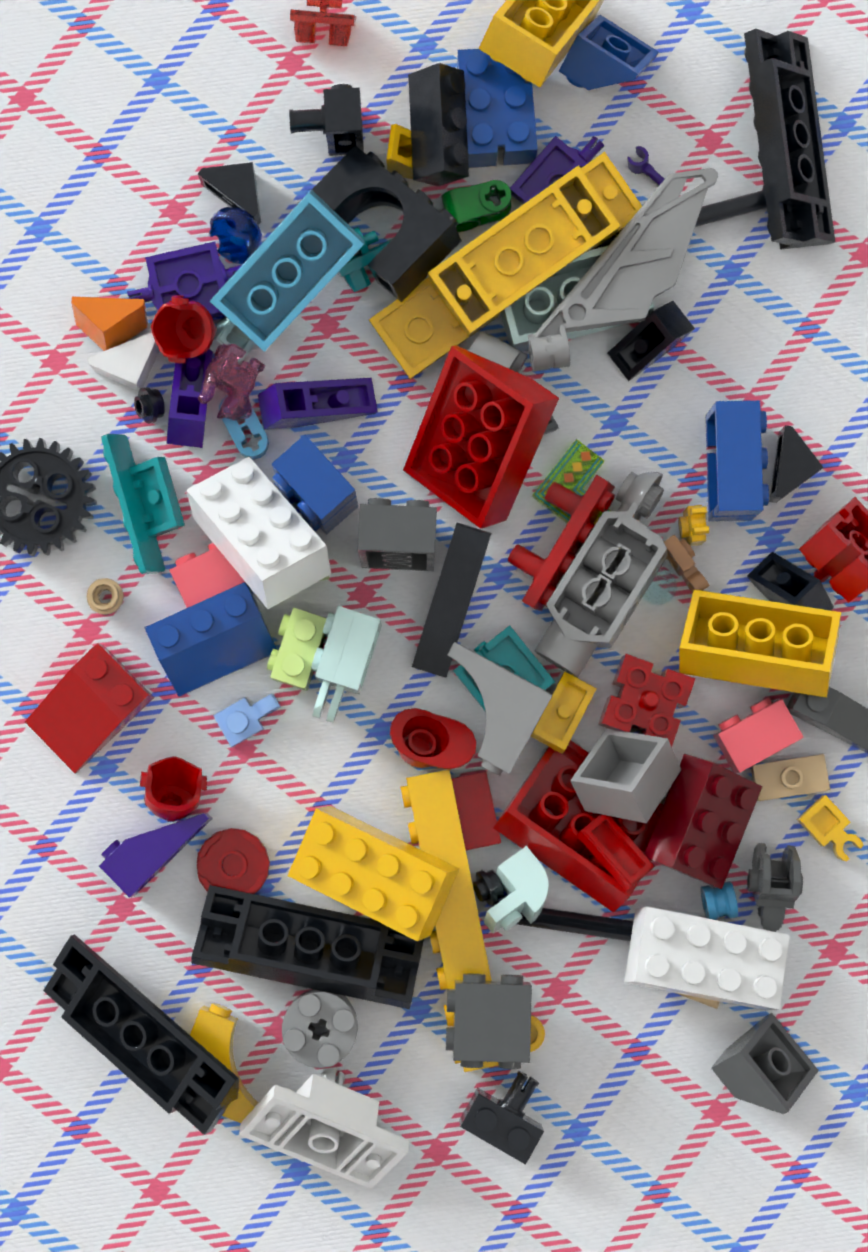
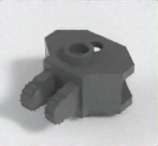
M758 843L753 852L752 869H749L747 889L748 892H753L756 905L759 907L757 908L758 915L760 916L763 929L776 932L784 924L786 908L794 909L795 901L802 894L803 875L801 873V861L795 846L787 845L783 851L782 861L771 860L769 854H766V844Z

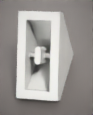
M149 333L87 357V360L94 372L139 391L144 387L160 350L153 334Z

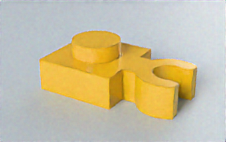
M687 506L683 511V516L678 518L680 537L686 538L690 546H699L707 541L706 534H709V526L706 525V506Z
M822 795L796 819L821 847H825L831 841L835 856L842 861L847 862L850 859L843 851L845 842H852L858 849L864 846L858 836L847 834L843 830L851 822L826 795Z

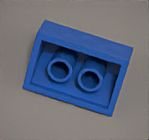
M246 582L144 627L158 660L179 697L269 657L273 648L277 649Z

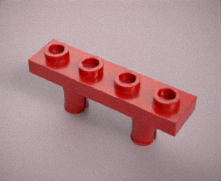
M596 475L583 496L557 482H553L549 487L545 500L571 516L547 558L544 559L519 544L511 551L508 562L533 577V582L523 597L522 602L539 611H542L544 606H546L560 579L565 575L575 559V554L582 543H585L593 530L594 522L600 512L607 511L615 497V494L612 493L615 486L609 481Z

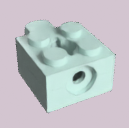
M341 606L337 607L335 614L329 612L323 628L324 637H327L324 649L317 648L311 669L316 672V679L322 682L313 710V717H321L331 686H335L336 689L326 721L332 723L336 719L344 691L347 690L360 694L382 627L381 619Z

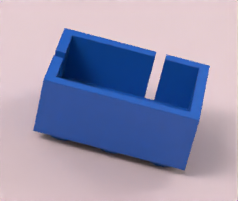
M480 49L458 50L457 68L464 70L469 168L497 166L499 147H504L503 166L531 164L536 158L538 150L532 83L526 81L518 73L502 63L494 61Z
M760 400L716 401L705 415L706 447H716V453L706 454L708 521H752L764 510L763 506H768L769 486L768 484H763L762 469H767L768 451L766 447H762L761 433H766L767 429L766 411L760 410Z
M306 434L271 464L275 475L272 477L275 481L274 484L291 505L295 502L298 503L297 507L300 509L299 512L302 514V518L315 532L321 529L327 535L359 507L355 489Z

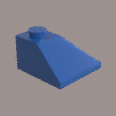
M599 15L577 35L559 72L565 75L572 85L593 90L635 80L657 57L659 52L604 16Z

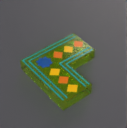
M576 439L533 493L532 497L567 524L571 515L545 500L549 487L553 482H557L583 496L586 493L584 490L585 486L605 460ZM600 512V514L598 515L597 519L594 522V525H596L599 518L603 514L602 512Z

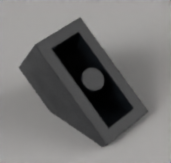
M671 301L652 311L644 321H641L607 354L627 380L630 381L671 351L695 328L676 303Z
M771 552L747 575L748 579L769 601L830 611L834 608L819 579L774 552Z

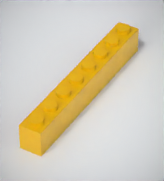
M450 769L406 778L407 786L400 788L404 808L412 807L414 822L408 823L411 843H419L420 850L459 868L435 924L436 931H432L430 936L433 954L441 952L443 967L436 968L440 990L455 989V980H463V974L467 973L485 974L486 981H492ZM446 1004L444 1005L447 1026L451 1027L454 1026V1012H447ZM483 1062L482 1068L463 1067L464 1072L498 1066V1062Z

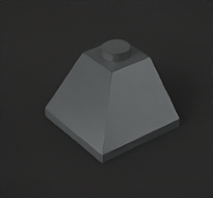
M773 1013L765 1016L730 1045L711 1067L734 1098L781 1114L789 1112L819 1071Z

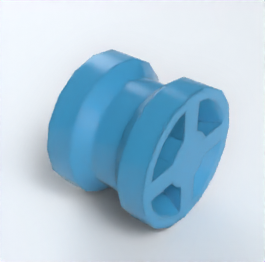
M731 881L725 882L722 889L712 888L709 885L701 887V900L706 918L717 920L722 916H727L730 919L738 917V905Z

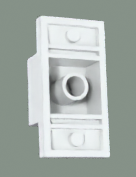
M327 1069L322 1072L321 1077L312 1074L296 1093L289 1088H283L275 1084L241 1122L239 1136L369 1189H372L408 1153L409 1149L408 1139L376 1126L379 1101L344 1087L345 1075L341 1071L338 1073V1078L335 1081L337 1069Z

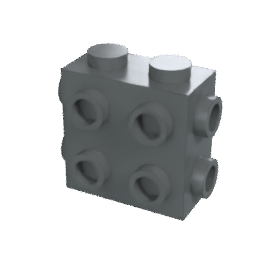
M474 973L463 974V980H455V989H447V1012H454V1027H446V1050L453 1051V1061H461L460 1066L465 1068H482L483 1062H498V1067L503 1069H520L521 1063H530L532 985L530 982H523L522 975H501V981H486L485 974Z

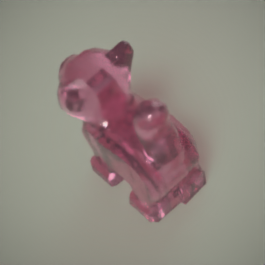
M222 344L217 347L215 358L205 370L202 393L198 396L200 403L207 404L213 399L215 388L228 394L217 414L218 419L228 418L232 421H237L251 416L253 410L249 395L254 389L258 373L262 372L266 366L256 358H251L249 363L242 361L241 365H239L238 359L243 358L246 351L236 344Z

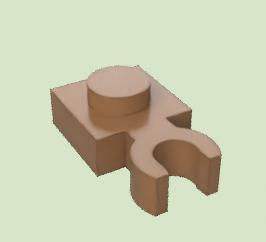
M675 534L664 541L668 552L666 559L676 573L682 576L692 593L693 590L703 591L709 587L708 581L695 567L696 563L692 559L695 553L688 542L683 538L678 540Z

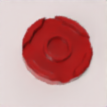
M230 828L216 832L204 842L198 852L197 874L200 883L207 892L209 885L255 894L262 888L268 878L270 860L267 849L257 836L246 830Z

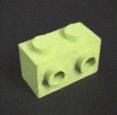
M294 607L291 615L284 614L278 635L283 636L279 650L273 648L267 664V669L272 671L271 679L308 691L314 673L313 669H311L317 648L322 649L325 640L323 628L327 618Z

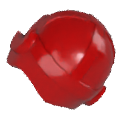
M174 295L171 301L163 304L157 311L151 324L152 334L163 356L168 357L169 362L185 363L186 358L198 357L206 353L211 347L217 331L214 319L204 305L199 302L189 301L188 298H184L182 295Z
M176 756L167 757L149 764L147 772H141L140 786L145 787V805L153 814L168 822L181 820L190 815L199 806L201 790L207 791V776L202 775V768Z

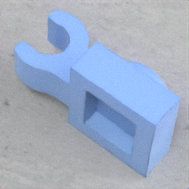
M274 694L266 696L252 706L248 699L244 697L213 716L229 745L234 747L264 730L259 720L276 711L281 706Z

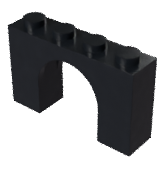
M355 145L312 190L347 224L361 212L376 206H390L403 212V222L399 232L368 264L377 283L402 302L428 276V272L438 266L462 241L456 229L458 222L447 210L442 209L438 211L434 208L433 202L423 191L418 189L414 192L410 189L408 182L400 173L395 170L391 173L384 168L383 162L373 152L370 151L366 154Z

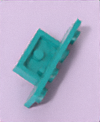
M126 435L101 436L104 447L103 455L109 464L113 478V489L119 499L124 516L123 524L132 544L134 562L141 574L164 572L165 566L156 537L185 526L166 458L155 457L135 465Z

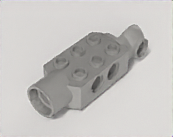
M631 472L627 476L616 496V500L622 504L617 511L603 512L546 604L554 620L534 651L556 667L577 678L596 648H612L668 557L667 547L661 536L649 530L648 526L638 521L641 516L647 519L660 501L664 489L659 486L663 477L662 473L645 472L637 475Z

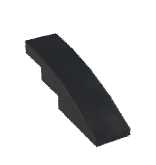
M456 523L412 664L413 668L447 677L452 658L447 654L453 643L458 642L492 533Z

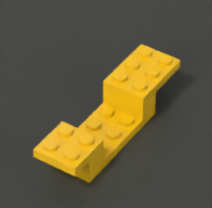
M603 152L584 167L580 168L578 165L433 268L428 272V277L402 302L398 299L370 318L369 322L411 380L449 353L451 346H458L498 318L502 311L582 254L595 249L622 230L642 205L607 154Z

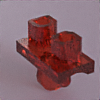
M307 0V6L320 7V12L293 9L290 11V21L294 22L296 42L315 44L317 24L330 25L328 45L346 47L349 44L352 27H356L357 16L328 13L329 8L342 9L343 0Z

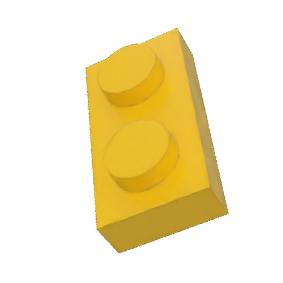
M565 671L530 737L563 753L597 688Z

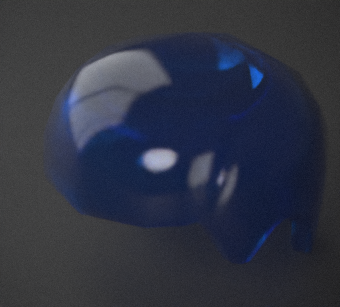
M225 207L213 214L210 219L211 229L209 236L218 237V253L232 263L244 264L259 247L262 239L260 227L255 219L244 210Z

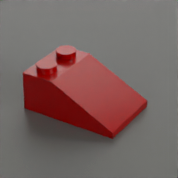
M97 643L65 674L25 720V723L76 774L155 697L104 645Z

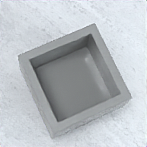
M606 728L570 781L585 811L647 823L680 773L681 768L668 738Z

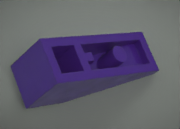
M210 349L201 356L186 358L185 363H175L166 444L203 448L213 351Z
M372 378L275 383L258 394L264 430L296 428L372 415L378 412Z
M203 813L125 839L122 843L117 839L101 854L105 860L99 867L129 898L133 897L213 818L208 813Z

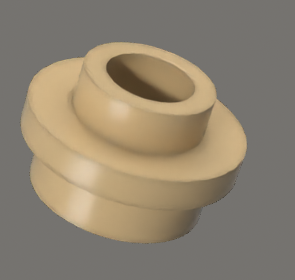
M98 579L88 588V605L99 614H112L123 603V590L112 579ZM105 590L110 591L112 594L110 602L101 603L100 594Z

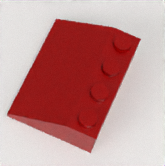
M451 346L403 471L480 529L507 521L559 397L532 378L459 346Z
M571 740L563 753L548 746L493 828L522 849L527 846L539 861L614 913L630 898L639 881L626 892L576 836L584 827L600 815L584 810L570 781L589 753ZM659 803L647 823L612 817L643 853L646 851L663 804Z

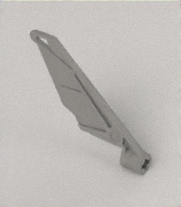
M707 168L672 173L665 178L536 333L528 335V349L532 371L570 366L567 332L640 322L646 319L653 299L676 284L707 190L715 185L718 172L715 169ZM701 177L704 180L703 184L680 196L687 179Z

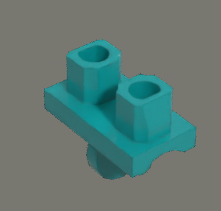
M358 227L353 228V230L365 240L364 245L359 249L360 253L353 256L337 273L339 276L344 277L353 292L371 285L364 267L391 241L388 240L368 249V245L379 241L375 231L362 235Z

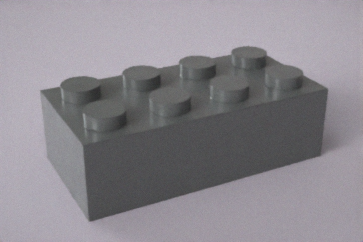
M383 498L368 499V504H360L357 550L361 567L370 569L434 571L437 507H429V502L423 500H408L406 506L391 505V500Z

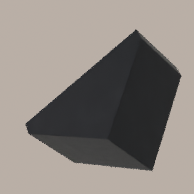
M253 162L202 168L199 171L198 177L203 187L254 226H259L261 215Z
M785 425L778 434L769 500L772 503H777L824 468L792 426Z

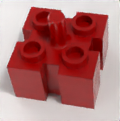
M856 497L852 498L830 517L799 548L807 562L816 568L814 577L821 582H825L831 577L829 583L832 589L848 603L868 588V510Z
M625 654L621 657L612 683L620 687L618 696L611 695L607 698L598 725L625 732H630L631 728L642 731L641 734L668 738L672 747L681 720L673 717L675 708H683L687 705L696 678L670 669L662 671L661 676L651 672L654 663Z

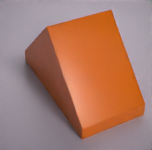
M72 296L71 304L76 325L103 351L127 342L148 326L144 299Z

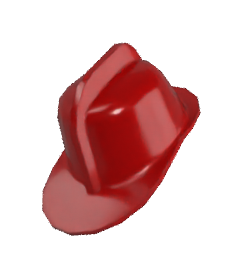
M412 708L398 713L391 722L390 736L392 743L397 748L401 758L413 767L426 768L433 766L442 769H455L470 762L476 753L477 742L473 732L465 724L455 719L437 715L427 710Z

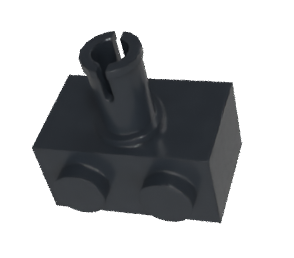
M337 84L332 86L331 89H323L324 105H321V109L289 110L291 133L323 131V135L326 134L329 156L346 155L355 145L364 152L360 87L353 88L349 84Z
M518 1071L504 1099H497L477 1087L459 1122L461 1128L526 1165L544 1130L542 1124L526 1116L523 1112L539 1082L531 1076L526 1082L527 1074Z

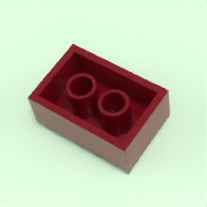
M684 754L680 763L681 771L671 785L644 854L649 860L722 889L763 786L718 764Z

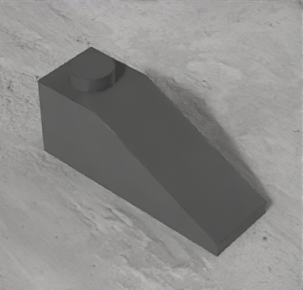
M829 687L827 698L793 693L787 705L790 714L868 753V709L831 687Z

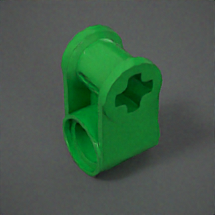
M491 180L469 187L455 188L441 196L444 209L458 222L456 226L458 233L474 229L477 226L501 221L510 214L512 208L511 190L505 182L500 180ZM497 196L501 204L494 206L490 197Z

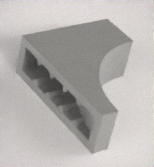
M454 642L447 655L461 664L472 676L480 690L485 706L486 729L482 746L477 755L483 759L481 766L499 776L502 771L510 774L553 694L465 646Z

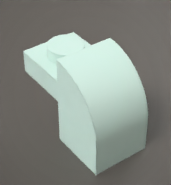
M525 846L497 867L496 875L508 896L486 912L484 923L492 933H495L501 927L505 931L512 928L521 920L522 915L520 913L532 924L538 918L544 906L549 887L548 877L542 864L530 849Z

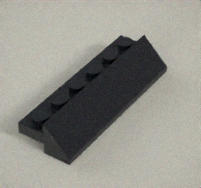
M755 28L744 33L746 45L744 54L749 68V91L753 98L755 114L753 122L758 136V159L762 167L763 196L767 205V228L771 235V241L779 243L780 250L835 243L808 37L791 31L773 35Z
M209 885L191 963L410 1009L424 939L417 942L374 919Z
M75 934L71 935L53 963V966L57 969L43 990L65 1010L61 1018L168 1114L178 1111L202 1134L206 1135L211 1132L229 1104L238 1099L239 1078Z

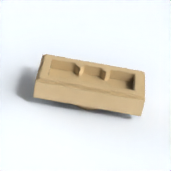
M824 754L757 764L751 767L753 782L763 786L757 801L830 790Z

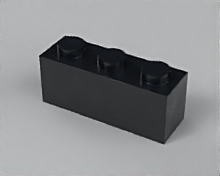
M437 63L408 74L413 180L441 186L469 177L464 70Z

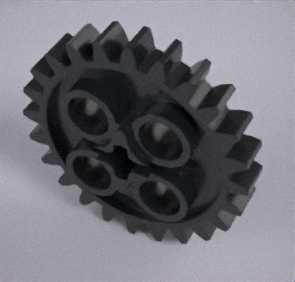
M43 438L38 439L36 447H33L28 439H24L22 450H19L13 443L9 444L11 455L6 456L0 452V535L3 534L0 544L7 547L14 541L13 551L19 554L26 545L28 554L31 556L36 555L38 547H41L45 555H50L51 545L53 544L60 551H64L63 540L65 538L73 543L77 542L73 534L75 529L82 532L87 531L81 523L82 519L94 518L86 510V506L97 504L95 499L87 496V493L96 490V486L92 483L84 482L92 476V473L88 469L78 471L84 464V461L80 457L70 461L73 451L68 447L60 453V444L57 441H54L49 449H47ZM27 466L33 467V478L25 483L19 482L18 476L21 469ZM60 478L68 479L67 490L63 494H53L52 486L54 482ZM13 485L33 494L40 492L50 500L67 504V508L62 510L40 500H36L34 503L25 495L8 491L7 486ZM13 500H20L22 507L19 514L8 517L6 514L8 503ZM46 512H54L56 516L54 525L50 528L42 529L40 527L41 516Z

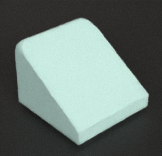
M225 317L216 324V336L209 349L240 365L255 343Z

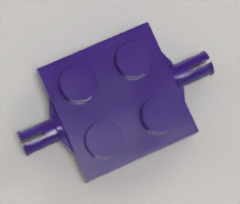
M555 136L510 187L511 195L520 203L525 204L578 165L582 168L591 162L604 147V144L600 140L597 143L598 138L593 136L586 146L579 151L567 146Z
M214 241L145 257L149 272L148 287L127 291L129 299H144L145 302L152 301L157 311L163 304L171 301L172 296L182 295L184 298H188L189 301L199 302L204 305L214 318L224 314L210 300L241 266L225 269L219 258L217 245Z

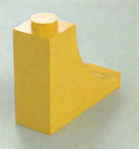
M211 1003L210 1007L204 1005L200 1008L190 1036L239 1078L238 1099L229 1104L222 1116L241 1123L259 1102L247 1091L235 1066L233 1037L238 1018L230 1016L232 1013L231 1009L217 1003Z

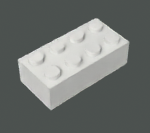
M250 457L186 489L193 519L267 609L331 575L327 545Z
M648 906L635 909L624 983L765 1011L780 1010L790 935Z

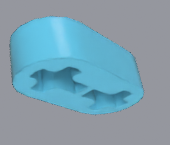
M237 393L224 397L219 405V413L238 451L245 458L250 457L252 460L261 458L268 450L269 441L250 402L245 396ZM235 402L238 407L243 405L246 407L241 411L242 416L246 415L244 423L239 425L237 420L233 419L234 415L227 417L226 414L231 411L229 406L231 403ZM248 428L254 438L260 436L262 438L258 442L259 448L255 451L250 447L243 448L242 446L247 442L243 431Z

